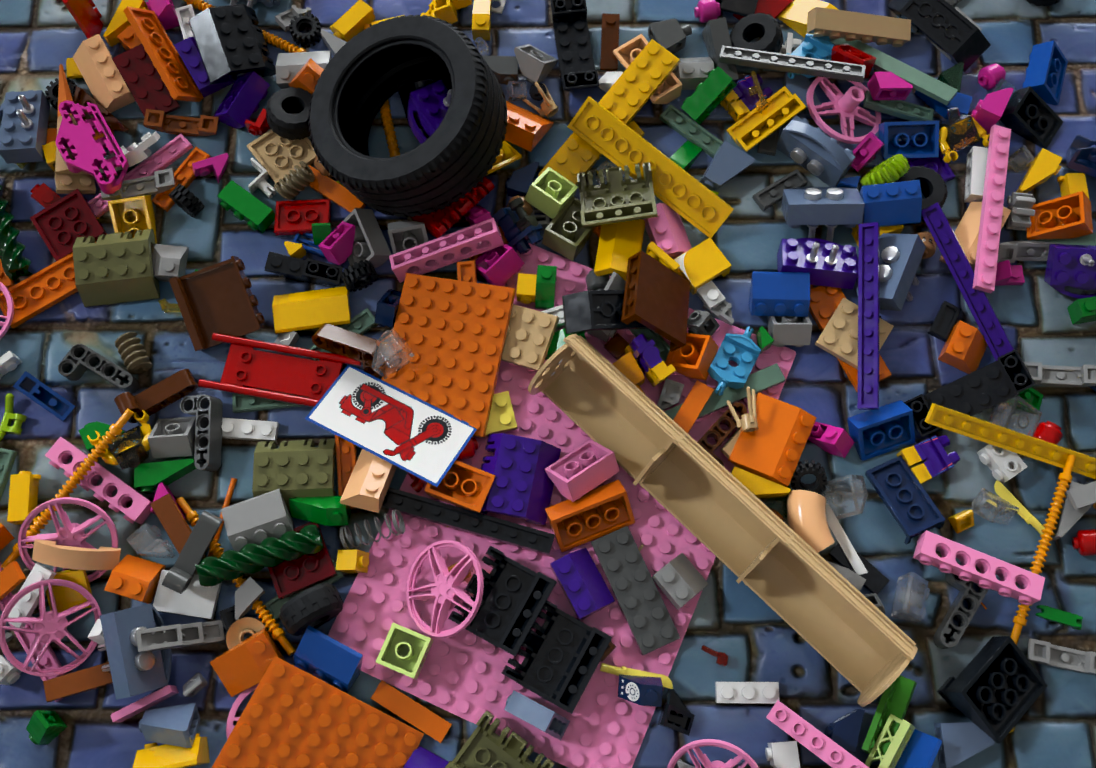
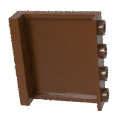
M641 250L628 258L621 321L629 324L636 320L671 341V352L685 346L690 282Z
M231 256V259L181 277L169 279L195 351H203L225 343L212 340L213 333L241 337L265 328L263 325L265 319L257 309L258 300L255 295H252L250 290L252 287L251 281L245 276L243 271L245 270V265L239 257Z

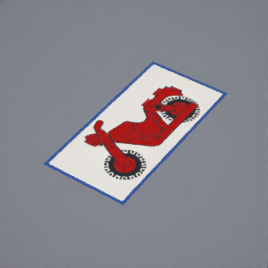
M350 364L346 366L305 418L438 487L477 430L470 426L469 423L453 417V415Z

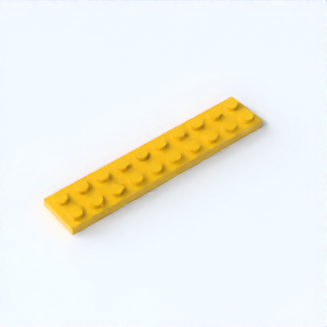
M651 39L598 103L628 125L680 63V59ZM573 132L539 172L538 177L550 167L577 185V173L585 172L586 175L602 154Z
M590 96L587 97L567 126L615 165L621 166L623 171L624 166L628 165L630 170L629 176L633 179H637L635 164H640L641 178H644L642 163L650 162L654 195L707 237L712 238L734 210L733 207Z

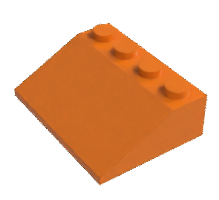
M506 101L508 119L505 140L531 152L553 126L554 122Z
M757 393L756 414L758 429L752 432H743L741 430L728 461L745 471L788 487L816 417L799 407L765 394Z

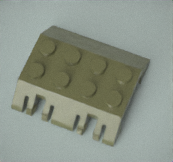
M650 162L642 163L644 178H641L640 164H635L637 179L630 180L628 165L624 166L625 181H623L621 166L605 169L607 183L604 181L603 169L598 172L600 185H593V174L591 171L587 172L589 186L586 184L585 172L577 173L582 228L658 217Z
M145 229L143 232L142 230H137L134 238H132L130 231L125 232V234L123 232L106 234V236L102 234L99 235L96 243L93 236L76 238L72 248L75 285L84 307L160 299L159 280L155 279L153 274L151 244L155 245L153 229Z
M335 438L327 439V443L325 439H321L318 447H315L313 439H308V442L306 440H289L288 443L284 440L281 441L279 449H276L275 441H270L269 443L267 441L258 442L254 451L253 497L280 489L290 512L289 498L337 496L334 490Z
M486 711L477 722V728L453 761H449L445 768H553L555 763L547 758L543 765H541L545 757L543 753L536 757L534 763L528 758L533 753L534 746L530 745L524 751L528 742L514 731L507 738L511 730L508 726L502 730L500 736L496 734L495 731L499 726L500 720L496 718L491 724L494 715Z

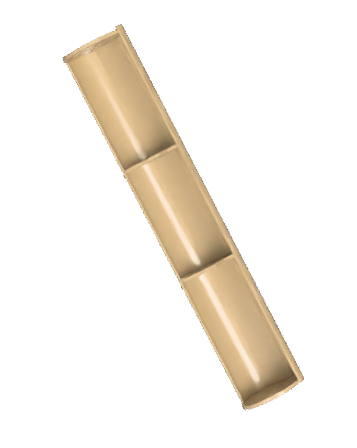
M571 334L564 338L563 341L566 344L560 347L537 371L528 386V392L531 395L543 392L593 441L613 451L617 463L635 479L633 482L635 486L639 483L642 488L650 493L739 577L736 580L738 584L743 581L746 586L756 593L860 692L857 703L861 707H865L877 699L900 676L910 661L914 659L918 650L917 646H915L916 643L581 335Z

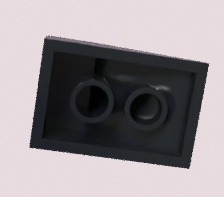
M1031 86L1013 92L999 119L1012 132L1044 149H1047L1063 123L1061 118Z

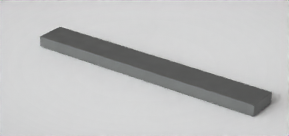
M724 45L721 47L719 56L720 63L863 83L866 65Z

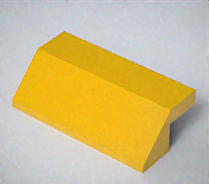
M784 86L726 130L734 142L745 152H748L803 111L806 106L796 93L792 95Z
M638 219L601 225L594 267L596 276L616 272L626 281L628 258L642 250L645 228L644 220Z
M346 286L275 295L273 297L272 310L275 334L320 328L324 323L334 326L351 323L349 290H347Z

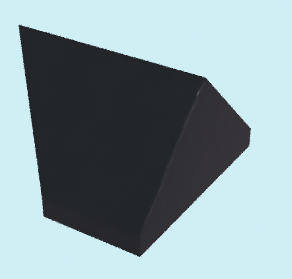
M668 689L657 725L689 736L695 715L691 714L674 689Z

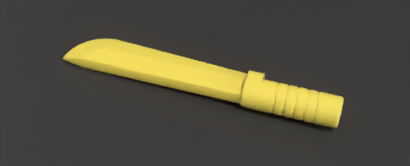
M996 480L994 484L996 494L1020 515L1027 524H1031L1040 535L1043 534L1041 530L1045 529V527L1000 481Z
M601 663L600 671L617 676L661 677L663 687L673 689L672 681L665 675Z

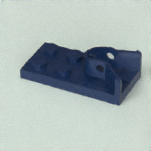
M1077 135L1067 150V167L1096 178V147H1091L1096 145V141Z
M901 455L866 471V477L905 533L906 539L904 543L906 545L911 542L913 537L922 534L926 530L943 528L946 519Z

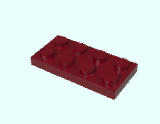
M142 44L112 58L144 117L146 109L161 110L168 114L180 108L177 100L171 97L169 90L161 80V76L153 66V62Z

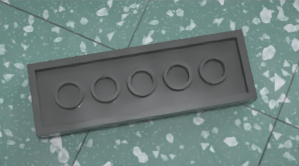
M628 526L592 541L591 545L642 655L680 639V635Z

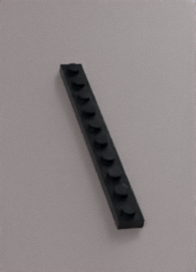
M390 487L381 506L390 510L397 509L400 513L546 555L550 554L555 537L551 533Z

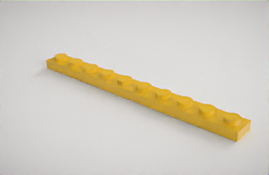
M932 403L926 416L925 422L1063 469L1067 456L1074 455L1076 460L1072 472L1096 479L1095 457Z

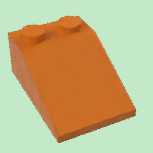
M1083 191L1034 204L1031 209L1035 210V216H1030L1032 224L1030 228L1026 227L1028 240L1072 239L1093 234L1091 201Z
M456 460L438 487L427 483L424 491L427 495L446 503L480 513L496 475Z
M266 628L211 660L210 664L230 696L233 697L258 684L274 656L285 659Z

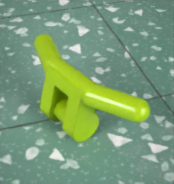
M11 393L5 396V413L0 424V442L6 433L21 435L23 430L21 429L22 423L27 418L25 415L13 413L14 395Z

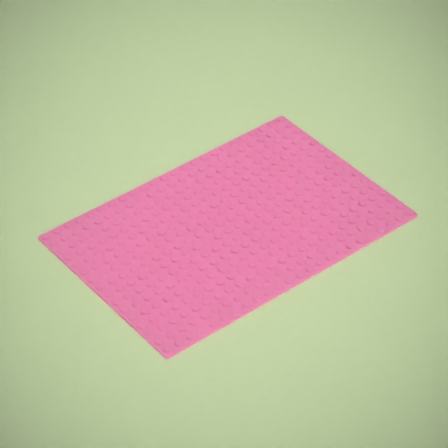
M530 243L528 244L531 250L527 253L520 254L518 250L516 251L525 263L518 273L537 274L538 265L557 266L554 307L563 305L562 296L588 291L586 275L592 268ZM518 273L510 277L504 287L515 288L517 292ZM515 292L513 304L537 311L547 310L536 309L535 302L523 304L517 301ZM688 309V318L695 310ZM715 318L720 326L711 337L720 348L726 333L743 335L745 330ZM565 325L557 327L555 332L565 328ZM629 329L617 330L615 335L618 333L629 344L635 338ZM587 332L585 333L587 342L611 364L617 361L604 348L607 342ZM752 333L750 339L758 346L757 335ZM662 337V338L667 342V344L670 346V342H671V341H669V340H667L666 338ZM771 345L770 348L759 354L750 374L777 363L785 379H787L796 356V351L785 346L777 347ZM501 360L494 394L509 391L518 428L502 433L541 440L561 449L559 459L591 439L543 392L531 395L528 392V386L537 371ZM729 361L731 366H738L736 362ZM675 371L667 379L685 385L679 402L663 411L684 403L697 380L714 390L717 388L718 382L711 378L710 374L707 380L688 378ZM643 373L645 380L640 388L657 405L665 380L653 387ZM785 382L760 393L779 399ZM747 398L739 401L746 406L747 413H749ZM727 406L697 419L688 434L698 442L729 407ZM726 424L719 425L722 430H729ZM738 428L714 452L723 461L724 467L730 473L735 465L728 461V458L720 450ZM472 436V438L477 440L478 449L475 450V455L472 458L460 460V462L481 469V465L484 463L482 461L483 457L494 456L495 452L485 450L486 445H489L487 443L488 436H485V438ZM707 438V442L709 444H716V440L714 438ZM618 464L619 472L596 488L618 479L623 485L635 519V523L629 525L628 528L637 547L639 548L641 544L644 545L640 553L651 577L671 560L683 553L703 578L707 580L716 556L650 493L642 488L639 483L635 486L633 484L635 479ZM407 473L399 490L446 503L427 495L424 490L428 482ZM555 485L550 506L568 500L559 492ZM389 509L387 514L390 518L391 529L395 534H397V531L395 530V527L392 522L393 510ZM395 512L396 521L399 527L398 515ZM492 512L485 514L554 534L548 517L546 526L528 523L526 519ZM401 513L405 524L404 534L396 536L391 532L388 539L381 536L379 542H373L368 552L370 553L367 573L357 574L343 603V609L337 615L327 636L363 655L362 672L383 680L474 724H477L482 715L489 711L494 715L491 724L496 718L500 720L499 726L495 731L496 734L500 736L502 730L508 726L511 730L507 738L514 731L528 742L525 748L532 745L534 746V752L538 754L543 753L545 757L568 768H632L656 706H642L618 697L619 676L600 671L601 663L620 668L624 666L668 677L702 591L677 610L656 585L680 635V639L642 655L591 545L592 541L561 552L554 537L550 554L546 555ZM384 520L381 526V533L388 537L390 530ZM378 532V534H377L375 540H378V539H379V536H380V533H379V532ZM442 540L460 542L473 551L481 568L490 574L493 568L486 565L482 559L485 556L495 561L486 554L488 548L492 546L517 563L555 580L557 583L547 601L553 603L558 609L577 620L578 618L555 577L550 563L583 548L588 550L615 602L584 618L581 622L611 636V642L616 648L603 662H599L572 714L502 674L506 665L514 670L516 668L508 663L509 658L515 659L519 664H522L525 657L518 654L515 657L466 629L453 636L436 637L423 632L415 624L408 609L406 588L410 570L424 549ZM454 547L439 549L442 558L445 559L449 572L466 555L463 551ZM429 556L419 569L415 588L435 583ZM474 565L469 569L470 572L463 581L469 583L473 574L476 575ZM431 589L414 592V595L430 594ZM435 599L415 600L420 617L431 627ZM460 601L469 609L471 608V606L467 604L465 601ZM453 602L450 604L447 620L444 621L442 631L458 626V624L448 619L452 611L462 616L464 615L454 608L456 604ZM538 617L535 622L542 627L545 620ZM392 623H396L434 640L417 680L376 663ZM514 690L570 721L561 741L504 710L506 701Z

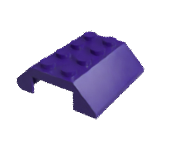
M505 433L488 434L487 443L489 445H486L485 450L495 452L494 456L483 457L482 461L484 463H482L480 470L496 475L480 513L487 514L492 512L526 519L528 523L546 526L547 514L545 508L550 506L554 483L546 474L545 468L559 460L561 449L541 440Z

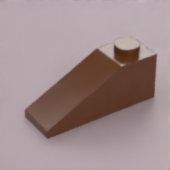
M602 13L600 70L617 71L618 59L613 54V50L619 47L620 14Z

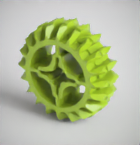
M896 154L867 172L861 178L860 183L862 186L893 183L904 176L910 169L908 160L902 154Z

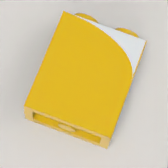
M711 238L706 239L673 259L680 265L678 275L690 282V292L692 295L697 292L698 288L719 275L724 277L729 274L732 266Z

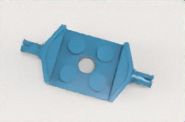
M806 34L804 41L791 54H787L831 60L832 48L835 45L830 41L829 36L814 37L813 34ZM788 72L787 76L793 79L798 73ZM801 74L807 78L815 77L812 75Z
M750 326L746 327L743 335L726 333L708 369L711 378L718 382L715 390L716 394L719 392V395H723L727 387L734 389L744 387L761 352V349L750 339L754 332L753 328L749 332ZM729 361L736 362L738 366H731Z

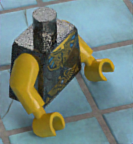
M958 107L947 110L949 119L939 124V149L942 154H945L943 158L945 163L956 161L958 159L957 151L980 142V138H983V146H989L988 139L990 134L987 135V131L972 116L960 114Z
M142 410L144 413L142 418H139L136 412L134 413V418L142 426L140 427L139 425L116 436V440H112L113 444H109L108 449L105 448L106 452L101 453V458L105 463L114 466L119 465L121 469L136 468L140 465L141 461L149 457L150 446L148 437L152 429L150 424H147L149 415L144 410ZM95 431L98 437L94 440L89 435L87 436L93 446L99 445L98 441L102 440L98 431Z

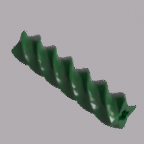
M0 196V259L6 275L11 280H15L21 276L32 275L28 271L31 260L22 255L25 245L17 241L20 231L11 226L14 215L5 211L9 202Z
M307 525L299 533L288 531L279 539L269 537L264 539L260 545L247 544L239 552L227 550L219 558L206 557L199 565L195 564L200 585L209 587L218 585L224 580L237 579L244 573H256L264 567L278 566L285 560H297L304 554L318 553L325 547L319 527Z

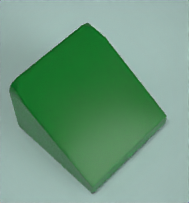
M312 223L313 241L315 245H319L332 232L331 223Z
M763 326L757 332L758 347L761 349L760 354L770 348L774 342V339Z

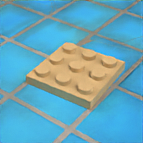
M269 130L246 145L258 163L267 170L273 182L279 185L280 179L285 180V174L291 177L290 170L296 172L295 165L301 167L300 161L311 165L316 159V153L308 137L301 140H289Z
M843 297L814 345L857 370L858 305ZM879 318V350L894 327Z
M513 304L501 360L538 371L544 364L560 318Z

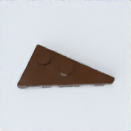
M76 86L73 99L75 104L79 103V105L85 107L88 106L87 102L96 104L110 129L125 133L129 132V128L86 91ZM84 112L85 116L82 117L84 121L94 118L92 114L89 115L87 112Z

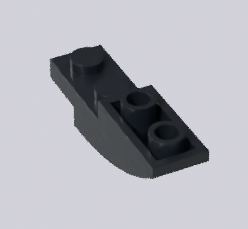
M270 251L265 265V271L283 275L285 279L322 285H339L343 270L342 266L309 258L302 260Z

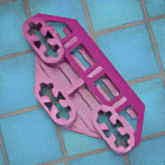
M66 100L61 102L58 109L62 116V121L55 143L69 171L72 173L84 171L93 175L101 191L105 194H113L120 190L129 164L97 105L87 102L88 106L85 107L79 105V103L75 104L73 101ZM84 112H87L89 115L92 114L94 118L84 121L82 117L85 116ZM69 114L73 115L77 125L73 124ZM96 128L99 134L103 133L104 137L94 140L93 136H96L93 129ZM106 147L109 150L110 154L114 153L115 155L114 157L109 158L107 160H105L104 156L107 155L104 150V148ZM66 148L70 149L75 160L72 161ZM121 167L123 170L119 178L116 180L115 176L118 174L115 168ZM99 169L103 170L108 182L104 181Z

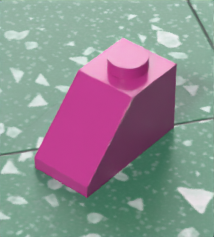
M874 72L867 83L873 101L906 100L913 89L910 83L892 72Z
M342 221L318 245L328 262L340 266L352 254L355 225Z

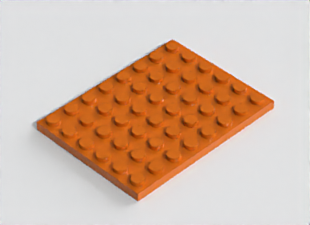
M406 273L387 353L388 359L381 380L453 415V417L469 423L470 426L477 429L473 436L485 438L516 292L515 288Z
M274 656L212 768H403L413 751L419 746L424 733Z

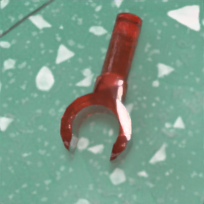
M408 473L413 480L410 486L419 493L424 487L423 482L418 477Z
M704 645L702 646L701 650L717 657L716 664L727 666V654L714 651Z

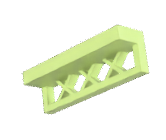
M890 714L865 765L870 768L872 762L880 760L881 763L878 768H895L915 727L904 719L901 720ZM895 721L900 726L895 736H892L890 728ZM890 741L891 743L885 755H882L880 749L882 743Z

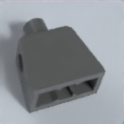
M677 19L651 23L648 28L650 40H655L672 54L683 49L686 36L692 34L690 25L687 24L681 27Z

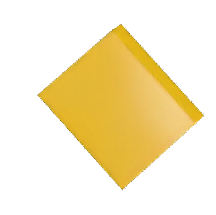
M289 241L284 242L290 257L300 259L306 255V250L302 244Z
M963 510L948 518L957 534L974 526L973 510Z

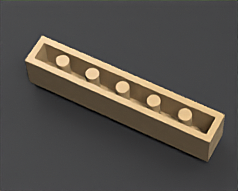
M815 7L808 12L807 33L813 34L814 37L829 36L830 39L845 38L846 41L861 40L862 43L877 42V45L892 44L893 47H902L903 44L910 41L911 20Z

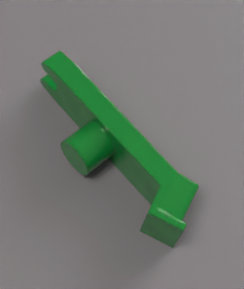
M1045 605L1036 606L1042 611L1041 613H1036V616L1070 626L1072 629L1081 630L1083 617Z

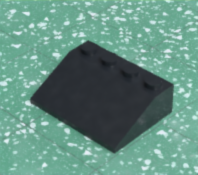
M1010 636L992 637L945 690V693L959 711L996 743H1001L1048 685Z

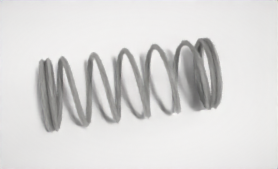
M397 509L392 511V522L397 534L391 529L388 514L384 513L386 524L390 530L388 537L381 533L380 521L377 516H374L376 528L380 533L378 540L372 538L370 524L365 519V529L370 537L368 543L362 541L360 527L355 522L354 529L360 540L357 547L354 546L349 527L347 525L341 526L339 534L343 547L346 550H352L353 547L357 549L360 547L361 542L369 545L371 539L375 542H379L381 536L388 539L391 532L396 536L404 534L405 524L400 511ZM395 512L398 515L399 527L396 521ZM343 528H344V532H345L346 538H347L348 542L350 543V548L347 546V544H346V542H345L344 534H343Z

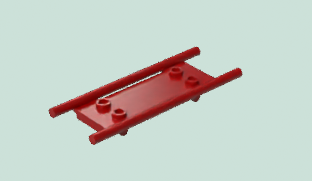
M213 333L212 340L231 343L221 381L215 382L200 379L198 386L314 407L342 373L343 363L361 366L362 362L339 354ZM254 348H260V349H266V350H271V351H277V352L289 353V354H294V355L306 356V357H311V358H317V359H320V360H319V361H316V360H310V359H304V358H299V357L281 355V354H276V353L264 352V351L254 350Z

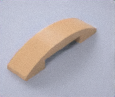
M35 539L32 560L67 569L112 570L120 562L121 548L100 546L99 549L57 545V541Z

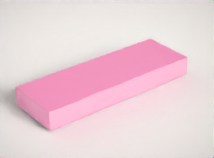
M167 685L110 715L112 722L121 723L179 693L177 687Z

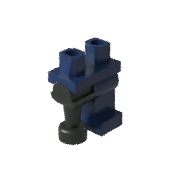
M519 197L508 204L509 207L501 208L492 218L495 219L496 223L503 230L509 246L512 248L516 247L520 254H524L531 250L527 242L528 240H530L532 245H536L543 240L539 232L543 227L541 224H538L535 216H528L522 207L524 202Z

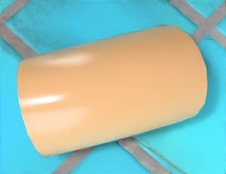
M807 490L790 491L787 498L788 526L819 553L835 542L827 523L826 498L816 492Z

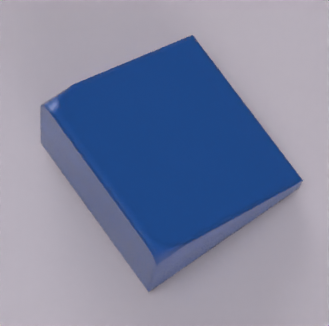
M860 176L840 179L836 187L857 188Z

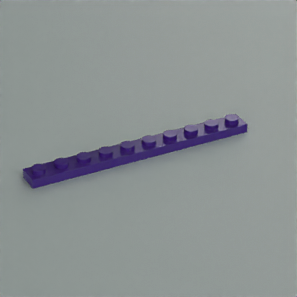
M937 202L922 210L921 215L997 361L998 357L1014 349L985 292L972 289L974 270L940 204Z
M878 222L859 224L857 408L859 410L879 409L880 225Z

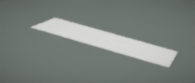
M826 503L827 523L854 571L858 575L868 573L831 507Z

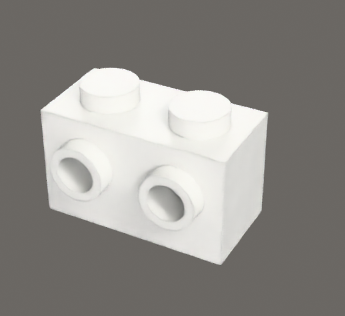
M991 444L976 452L979 455L980 461L989 467L993 477L1002 484L1028 467L1017 453Z

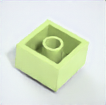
M548 167L530 185L524 200L551 219H554L567 202L574 197L578 186Z
M392 623L376 663L417 680L434 640L396 623Z

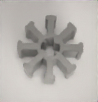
M1012 192V196L1007 197L1008 207L1006 208L1012 211L1004 224L1006 229L1026 231V227L1030 228L1032 224L1030 216H1035V210L1031 209L1034 203H1036L1035 198H1032L1033 194Z

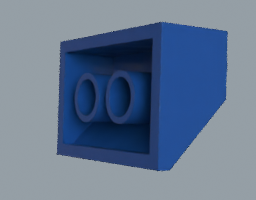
M1055 41L1033 45L1032 52L1029 55V65L1026 68L1025 82H1023L1022 87L1031 86L1046 103L1058 105L1068 61Z
M939 120L883 122L879 124L878 138L885 144L880 149L883 159H888L896 154H902L906 158L939 157Z
M920 180L865 185L861 187L859 193L865 203L863 224L878 222L880 227L921 223L922 193Z
M752 271L749 295L751 316L808 317L810 273Z
M901 400L881 406L877 410H869L847 418L849 435L855 442L854 446L862 461L916 443L913 410Z
M311 626L306 628L294 654V664L296 667L313 674V676L348 693L361 672L362 654Z
M915 729L895 768H931L942 740Z

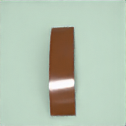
M146 109L143 125L149 129L174 135L211 136L217 134L219 117L200 115V118L166 115L165 111Z

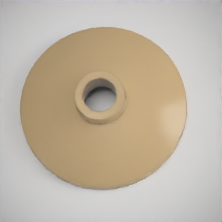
M244 617L236 620L229 627L226 634L228 649L246 640L244 634L250 633L254 635L264 629L265 625L253 617Z

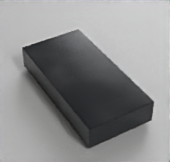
M944 301L928 334L945 342L962 309Z

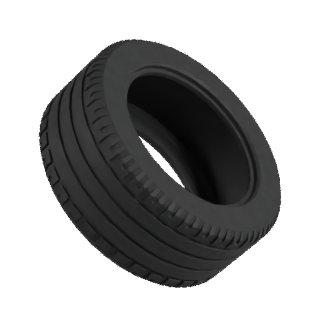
M404 15L387 19L366 28L350 39L334 55L321 73L314 88L315 91L312 94L311 106L309 107L308 126L310 140L324 168L365 205L378 212L397 217L428 215L431 212H437L439 209L443 210L446 206L449 207L452 203L458 202L460 198H464L465 194L470 193L471 189L476 188L477 184L482 182L483 177L488 174V170L492 169V164L496 162V157L500 154V149H502V142L505 140L507 131V104L503 89L478 49L460 29L451 23L426 15ZM442 79L452 82V96L447 113L439 127L425 142L415 149L395 157L374 158L369 156L368 139L372 123L380 108L392 95L402 88L421 80Z

